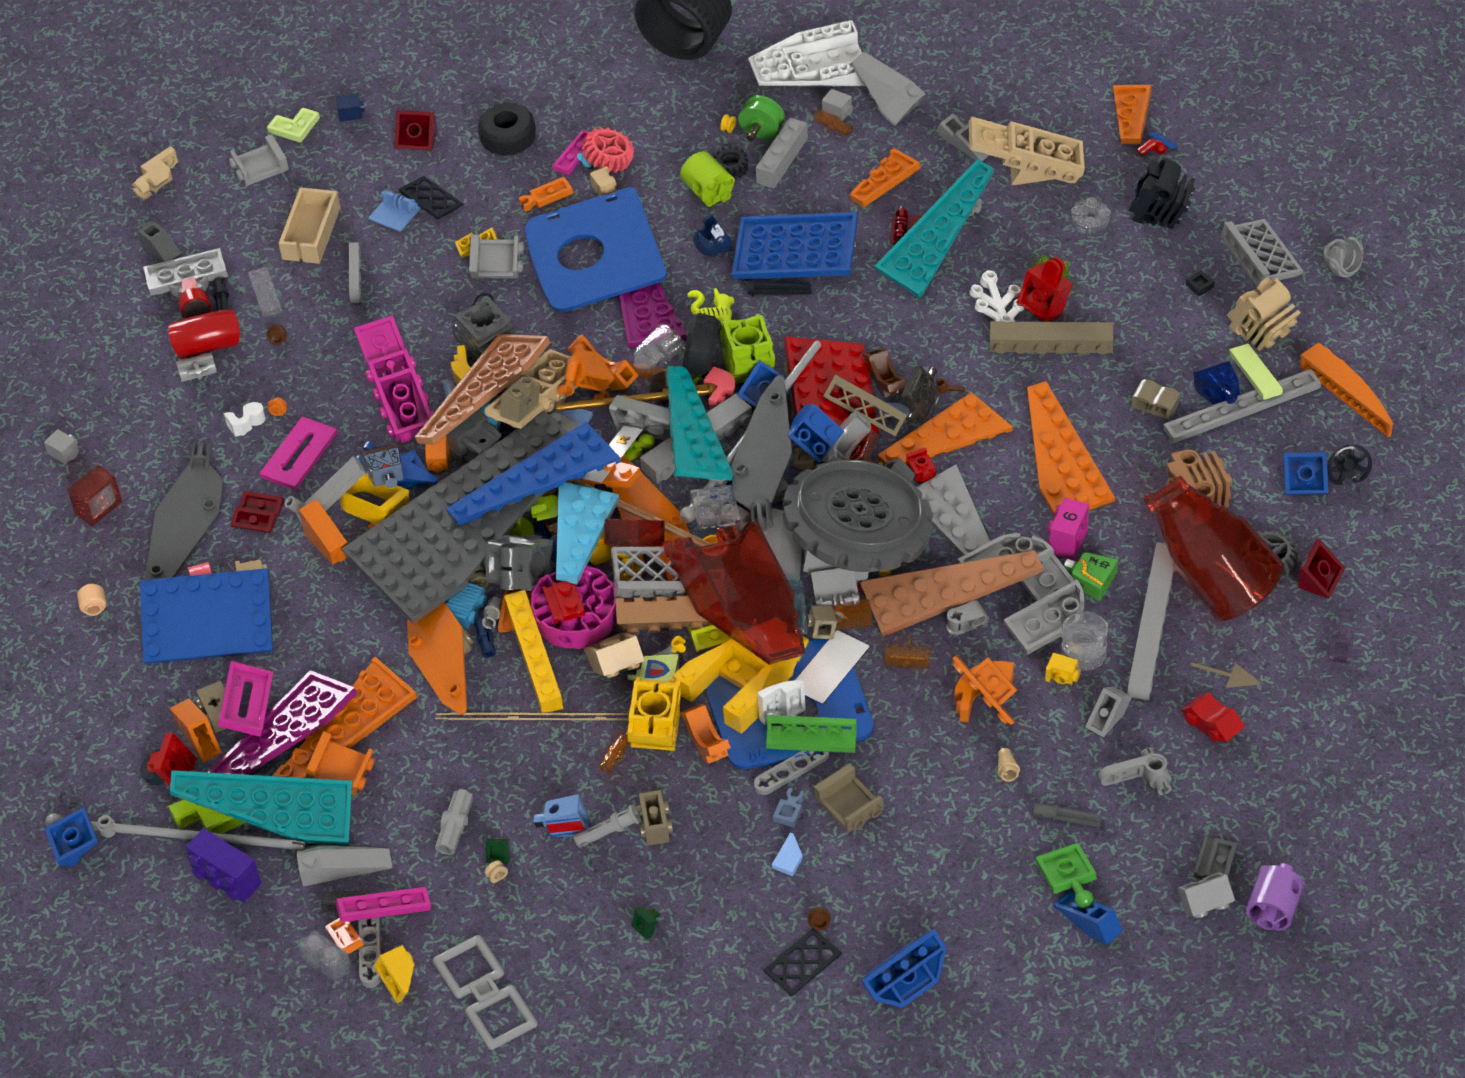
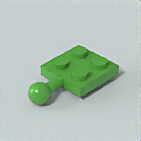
M1078 843L1036 857V864L1054 894L1073 888L1076 893L1075 902L1080 908L1091 906L1093 895L1090 891L1084 890L1082 884L1097 880L1096 872Z

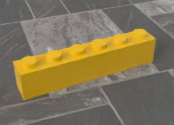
M522 590L504 595L507 612L541 712L549 713L563 709L562 697L526 591Z

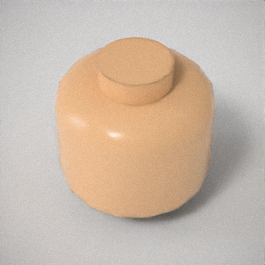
M87 584L79 589L77 599L81 612L95 616L105 609L106 596L101 586Z

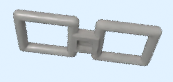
M476 935L433 958L434 965L457 999H461L470 993L477 1002L468 1006L465 1009V1013L489 1050H494L537 1027V1020L513 985H508L499 990L493 982L504 975V970L482 936ZM477 946L493 971L460 988L444 962ZM510 996L526 1022L493 1039L477 1012Z

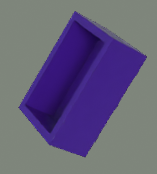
M203 828L187 844L186 851L188 860L191 863L192 873L199 879H207L214 889L219 890L221 888L230 899L234 901L238 899L244 903L261 885L255 860Z

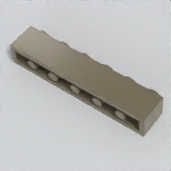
M990 321V352L999 354L1004 352H1016L1018 354L1025 352H1036L1038 354L1098 353L1101 355L1113 353V323Z

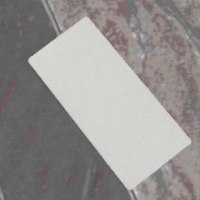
M837 630L834 634V639H829L796 679L804 682L805 695L820 703H824L869 648V645Z

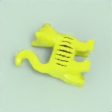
M715 288V307L699 309L704 303V295L698 290H692L688 293L687 296L689 298H697L691 305L693 315L701 313L715 316L719 321L732 320L731 306L734 304L733 297L719 294L717 288Z

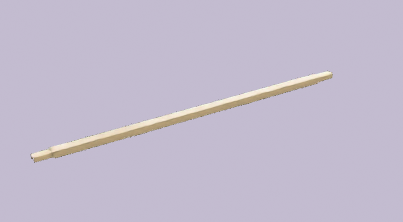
M576 478L566 481L567 483L596 489ZM619 500L616 505L617 508L706 551H710L718 556L722 553L721 549L628 503Z
M436 713V715H459L458 713ZM464 713L462 715H629V713ZM508 716V718H435L448 720H629L608 719L606 717L519 718V716Z

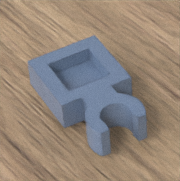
M789 788L787 790V801L780 799L773 815V822L794 828L802 812V805L800 804L804 801V792L801 791L799 796L793 797V788Z

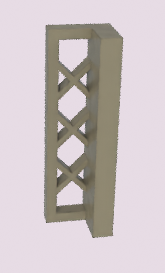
M837 375L834 376L823 396L851 413L857 410L871 424L895 437L909 418L904 412ZM834 386L842 389L845 397L836 399L830 396ZM857 397L862 401L863 407L856 409L850 407L848 399ZM875 407L880 411L881 417L874 419L868 417L866 409ZM893 417L899 421L894 431L886 427L885 418Z

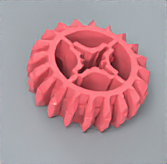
M600 127L598 130L593 129L592 132L586 135L583 141L582 153L584 154V159L588 160V164H593L594 168L598 167L601 169L607 166L609 172L613 171L616 173L617 171L622 172L630 165L634 157V147L632 142L628 141V136H623L622 132L618 133L616 129L610 130L609 127L606 129Z

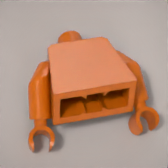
M582 344L574 346L572 349L574 354L567 360V370L564 378L566 382L565 385L558 387V394L562 395L565 393V397L571 396L574 393V387L571 385L573 382L574 386L600 391V393L594 395V399L610 398L606 390L609 389V384L614 380V377L600 354L585 350Z

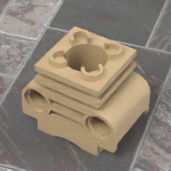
M1269 277L1262 280L1256 288L1257 291L1252 290L1239 297L1236 307L1227 314L1228 318L1232 321L1229 327L1237 335H1242L1244 340L1247 341L1257 334L1251 343L1254 346L1262 340L1257 347L1259 351L1264 347L1267 349L1271 348L1275 344L1274 340L1279 336L1281 338L1287 336L1291 332L1289 328L1298 322L1296 319L1301 313L1297 310L1290 315L1295 308L1293 304L1283 310L1289 303L1291 296L1278 278L1274 281Z

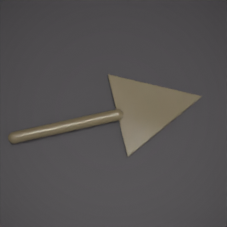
M1190 663L1192 667L1230 677L1226 688L1262 684L1236 663L1232 673Z

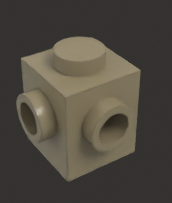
M811 606L810 614L806 616V627L810 628L812 638L834 639L837 620L833 606Z

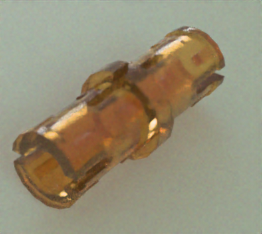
M821 109L815 114L814 120L828 126V129L831 131L835 130L847 137L849 135L847 132L851 133L853 130L852 125L839 120V117L836 115L832 116Z
M620 732L613 745L607 748L606 756L598 765L600 771L604 772L607 769L606 773L610 774L618 760L623 758V752L630 743L628 742L627 733Z

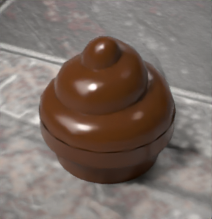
M272 325L267 331V338L272 344L279 345L285 342L287 331L281 325Z
M816 907L808 913L807 919L812 928L823 930L830 923L831 917L827 909Z

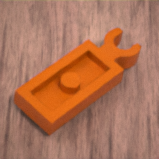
M561 177L530 190L529 196L523 195L519 197V204H523L524 211L531 210L535 205L541 208L572 195L573 188L565 177Z

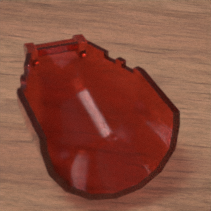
M1182 476L1176 477L1174 482L1157 492L1144 496L1145 503L1156 516L1177 575L1215 619L1220 621L1234 619L1256 607L1273 591L1281 579L1284 563L1245 518L1240 515L1237 517L1229 512L1227 507L1214 503L1210 497L1190 486ZM1179 489L1178 492H1176V493H1174L1173 495L1167 497L1166 499L1162 500L1161 502H1158V500L1162 499L1163 497L1167 496L1168 494H1170V493L1174 492L1175 490Z

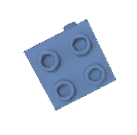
M383 190L381 193L383 201L368 217V220L401 232L421 207L418 206L414 199H408L390 190Z

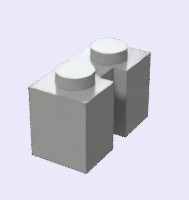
M1220 872L1202 878L1203 880L1198 882H1192L1177 888L1185 913L1195 918L1208 915L1207 911L1212 909H1225L1229 907L1228 903L1235 901L1227 874Z

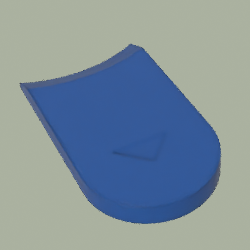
M1148 131L1151 137L1161 141L1166 146L1177 148L1175 142L1160 133Z

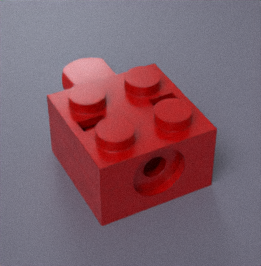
M1053 257L1047 260L1045 264L1041 262L1027 270L1017 300L1019 305L1044 322H1051L1063 314L1073 283L1062 277L1065 269L1064 261L1059 257Z

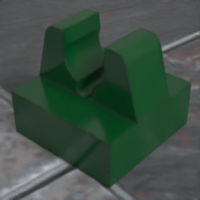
M487 838L486 863L498 860L503 864H509L510 840Z
M641 906L635 909L631 926L647 940L654 934L655 926L658 924L656 918L660 917V914L654 908L646 910Z

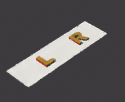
M623 426L609 446L621 458L643 429ZM597 469L586 473L582 479L602 483L610 471L603 469L597 472Z

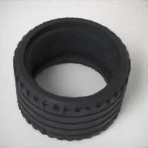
M638 0L634 9V17L640 32L654 48L673 58L695 60L702 58L711 50L731 18L732 6L731 0ZM669 2L675 3L689 11L697 21L691 20L679 13Z

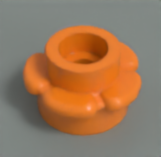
M276 397L268 402V411L272 415L283 416L286 413L287 404L282 398Z

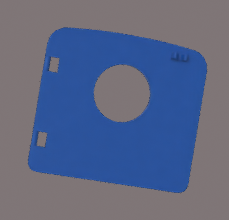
M627 187L612 194L602 195L557 209L558 211L538 215L531 218L525 226L527 243L537 277L550 306L556 311H570L662 282L667 278L663 260L639 195L633 187ZM617 197V200L606 202V200ZM558 215L560 216V218L553 219V220H550V221L548 220L549 218H552V217H555V216H558ZM576 239H594L604 247L601 259L586 269L571 270L562 266L558 261L561 249Z
M814 639L808 642L800 661L797 662L791 679L789 678L788 681L797 679L829 639ZM854 667L851 668L824 703H820L805 695L817 707V717L856 719V742L864 740L872 734L874 729L873 718L868 709ZM719 676L705 689L720 737L728 740L731 747L727 749L729 755L727 758L736 768L750 769L778 764L802 751L766 749L767 724L764 725L759 718L742 734L725 724L723 706L741 688ZM862 706L864 713L857 714L855 707ZM823 725L818 726L820 728H827V726ZM840 727L842 729H852V727ZM809 751L804 752L805 754L810 756ZM814 751V755L823 753V751ZM798 754L795 757L803 756V754Z

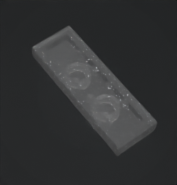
M267 267L248 272L263 317L282 312Z

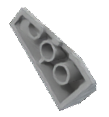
M863 52L851 63L861 82L865 83L870 91V97L876 101L879 112L893 125L898 124L919 105L925 95L911 80L866 52Z
M317 844L307 846L303 850H297L299 873L303 886L393 868L390 850L387 848Z

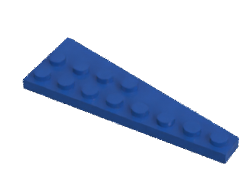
M584 422L446 509L450 517L460 526L482 517L481 515L490 510H501L503 505L513 501L519 503L522 501L521 498L531 494L537 496L562 486L563 483L572 478H583L585 473L597 469V472L601 471L603 466L613 462L618 464L621 462V459L606 441L587 422Z

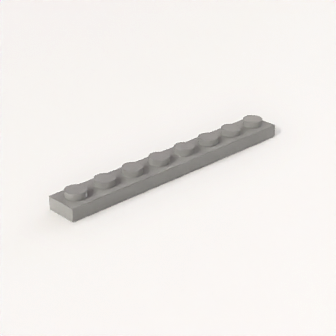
M1309 369L1277 381L1283 388V394L1263 400L1259 393L1253 390L1165 423L1163 430L1174 444L1320 389L1321 382L1314 372Z

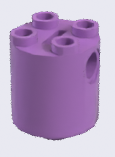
M1280 864V866L1264 865L1260 867L1246 908V914L1254 924L1263 929L1281 931L1291 926L1304 886V881L1293 872L1292 866Z

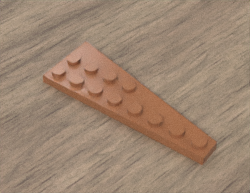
M1033 550L860 582L882 636L1032 577L1044 572L1036 551Z

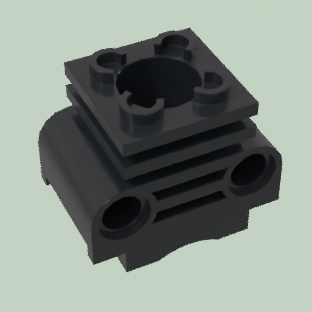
M1162 157L1160 162L1151 160L1147 173L1139 179L1136 185L1135 199L1131 202L1128 210L1134 213L1132 220L1137 223H1149L1155 226L1164 213L1161 226L1164 227L1171 217L1168 228L1172 229L1175 224L1181 222V214L1187 212L1191 205L1189 197L1190 195L1193 196L1195 192L1193 187L1195 179L1191 178L1185 187L1188 175L1184 174L1178 183L1182 170L1178 163Z

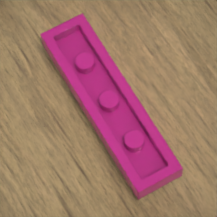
M426 887L338 898L336 900V907L340 921L348 922L430 911L431 902Z

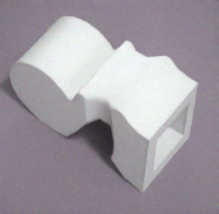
M258 402L244 405L242 418L236 417L232 412L223 413L226 425L235 437L245 435L248 431L252 430V425H261L265 421L263 406Z

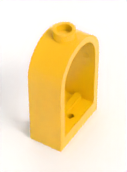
M364 474L340 497V506L345 512L376 525L410 502L409 490L397 485L393 488H388L385 484L375 486L367 474ZM368 492L387 501L381 506H377L352 494Z

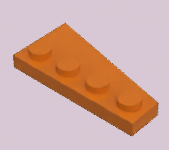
M1113 85L1121 143L1141 144L1152 91L1151 85Z
M893 148L890 151V156L888 158L884 157L880 161L881 165L869 173L870 177L863 179L850 193L851 201L863 208L921 169L920 162Z

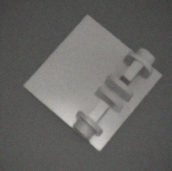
M835 568L811 572L816 606H833L834 612L860 608V598L854 571Z

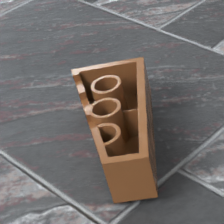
M705 595L676 596L674 601H670L669 597H656L653 601L640 597L634 598L631 602H624L623 598H616L617 625L623 632L631 635L638 634L640 630L656 633L660 632V629L669 628V631L682 630V627L690 626L691 629L703 628V625H709Z

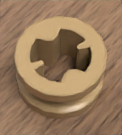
M498 860L490 863L485 869V875L489 877L492 883L505 878L508 873L507 868Z

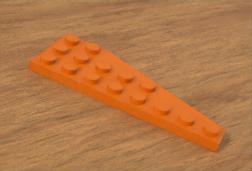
M1044 381L1027 387L1039 491L1054 517L1057 506L1062 504L1064 498L1089 504V510L1115 502V496L1048 383Z

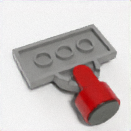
M220 248L143 267L150 295H159L170 291L173 296L179 298L178 303L184 319L210 313L211 306L205 292L209 286V281H213L217 277H221V279L228 277Z

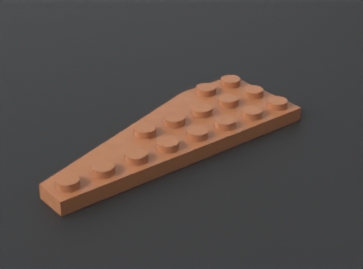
M498 334L415 436L417 443L434 445L530 369L550 344L548 336Z

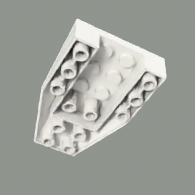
M852 20L796 33L748 58L759 86H866L865 83L861 82L851 65L862 54L858 45V33Z

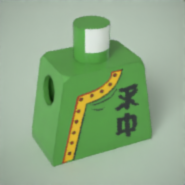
M1086 552L1083 553L1078 562L1067 559L1064 567L1068 573H1071L1074 580L1079 581L1084 593L1100 601L1117 574L1118 560Z

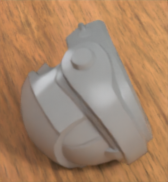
M1352 236L1347 238L1348 243L1343 239H1335L1324 247V262L1338 277L1347 278L1354 275L1363 262V247L1357 238Z

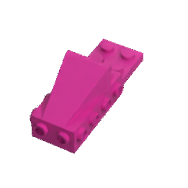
M392 315L355 327L354 332L368 370L365 371L368 382H372L374 385L372 392L375 400L381 405L379 407L380 414L388 422L386 426L388 435L393 437L395 442L401 441V443L410 441L412 436L418 434L434 414V411L429 409L428 404H430L427 393H423L421 388L423 383L420 375L415 372V361L413 356H409L407 349H405Z

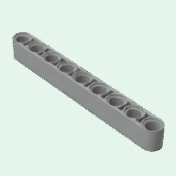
M1156 543L1127 694L1132 698L1150 700L1153 675L1155 674L1157 664L1156 659L1159 654L1163 623L1166 617V606L1168 607L1169 592L1172 586V577L1178 554V545Z

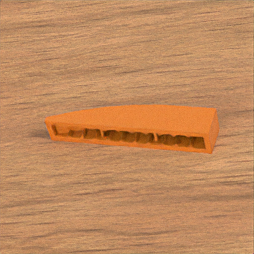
M1317 343L1301 354V369L1304 371L1311 369L1325 388L1387 437L1391 436L1393 422L1384 406L1364 380L1344 360L1339 359L1330 349L1325 348L1320 343Z

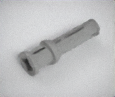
M633 804L629 805L628 809L620 813H612L606 821L575 834L574 841L579 848H582L612 832H622L625 830V827L634 823H641L640 814Z

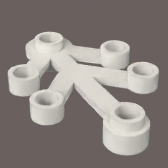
M991 270L986 271L982 274L980 284L989 289L991 297L983 293V288L980 285H972L970 295L978 298L975 309L995 321L1015 322L1014 318L1025 308L1019 306L1017 303L1018 299L1014 301L1012 309L1008 313H1006L1005 307L1014 298L1019 296L1020 287L1010 285L1007 294L1001 299L996 285L998 280L997 274ZM988 305L995 308L997 312L988 308Z

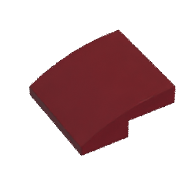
M243 491L239 507L236 506L230 526L271 533L285 500L280 496Z

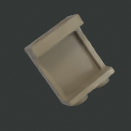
M850 763L814 786L815 799L848 833L853 829H860L865 821L871 817H878L884 809L883 798L881 796L875 797L855 777V768Z

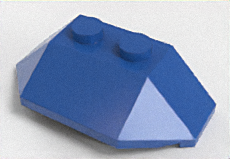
M932 929L906 944L875 966L865 975L861 982L873 1001L903 1008L939 982L947 947L936 930Z

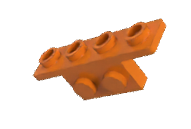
M955 655L952 658L955 661L953 663L955 669L960 674L964 672L970 678L967 682L975 691L979 689L984 694L982 699L990 708L994 706L999 711L997 716L1004 724H1014L1016 721L1001 704L1017 691V688L989 657L971 671L962 659Z

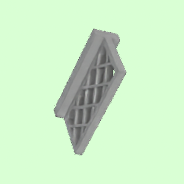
M1265 219L1234 225L1232 221L1224 223L1221 238L1257 287L1267 277L1274 281L1276 278L1283 280L1303 274L1302 268ZM1263 226L1266 231L1262 232L1254 228ZM1239 231H1243L1249 234L1248 236L1242 235ZM1251 235L1261 237L1262 240L1251 238ZM1264 240H1273L1275 245L1266 243ZM1248 243L1258 246V249L1250 247ZM1261 247L1271 250V254L1261 251ZM1274 252L1284 254L1285 258H1281L1273 254ZM1258 256L1268 259V261H1261ZM1270 261H1274L1282 265L1281 267L1270 264ZM1284 265L1293 267L1295 270L1290 271L1283 267ZM1267 269L1278 272V274L1270 275Z
M697 547L611 548L615 599H634L643 597V599H654L656 597L674 599L676 596L701 595L704 587L703 581L700 579ZM617 554H625L630 560L624 564L618 559ZM640 554H646L651 560L645 564L637 557ZM667 554L672 560L666 564L659 556ZM682 554H692V561L687 564L680 556ZM633 561L642 568L637 574L628 567ZM654 561L663 567L658 574L649 567ZM675 561L684 567L679 574L670 567ZM625 571L633 578L630 581H620V574ZM646 571L654 578L651 581H645L640 575ZM667 571L675 578L672 581H666L661 575ZM688 571L694 576L695 581H687L682 575Z

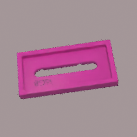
M301 417L259 473L260 478L296 490L338 434L337 429ZM313 435L314 437L309 442V445L306 446L294 462L292 468L284 471V467L307 436Z
M231 661L217 726L260 737L264 725L273 671ZM244 682H250L252 689L246 717L241 718L238 712Z

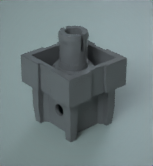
M479 409L446 435L450 445V457L461 465L464 462L468 463L499 442V439L502 437L501 433L488 423L485 413Z

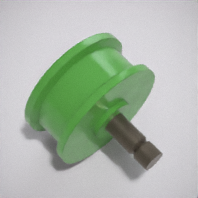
M765 96L750 97L738 117L741 128L748 134L746 137L748 141H753L755 137L765 140L773 139L785 120V114L780 105Z

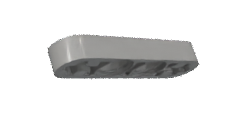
M359 242L349 243V296L351 303H361V248Z
M802 750L757 776L754 780L755 791L761 795L772 793L825 762L829 758V752L823 751L822 756L820 754L814 756V751H809V757L804 753L806 751ZM798 754H803V756L795 757ZM804 760L807 762V765L803 768H798L795 766V762ZM779 771H787L789 773L788 777L782 779L778 778L776 774ZM760 782L768 783V787H760Z
M380 917L371 919L372 926H368L367 919L359 920V937L364 946L359 948V976L362 985L367 988L376 987L381 982L379 974L373 967L381 955ZM369 934L376 936L375 940L371 942L364 941L365 936ZM368 954L376 955V958L373 961L369 962L364 960L365 956ZM368 968H372V980L367 979L369 976Z

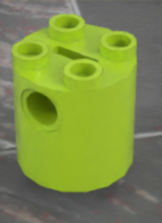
M703 151L692 155L686 160L680 171L682 182L707 207H711L719 201L725 202L731 198L730 192L734 186L735 179L710 153Z

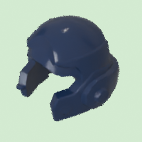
M712 214L707 215L702 221L704 223L703 229H698L693 235L695 247L700 253L709 257L716 256L721 252H728L732 248V240Z

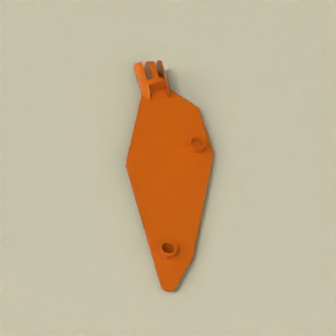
M622 456L620 458L621 462L635 466L627 457ZM643 473L630 487H611L612 493L619 494V500L689 533L687 524L680 519V511ZM618 508L622 523L645 547L688 546V541ZM667 554L659 556L666 564L672 560ZM682 554L680 558L685 562L688 555ZM676 561L670 566L678 574L684 569ZM665 571L667 580L672 581L675 577Z
M444 602L414 624L409 619L407 620L408 653L441 702L459 715H462L467 711L463 627Z

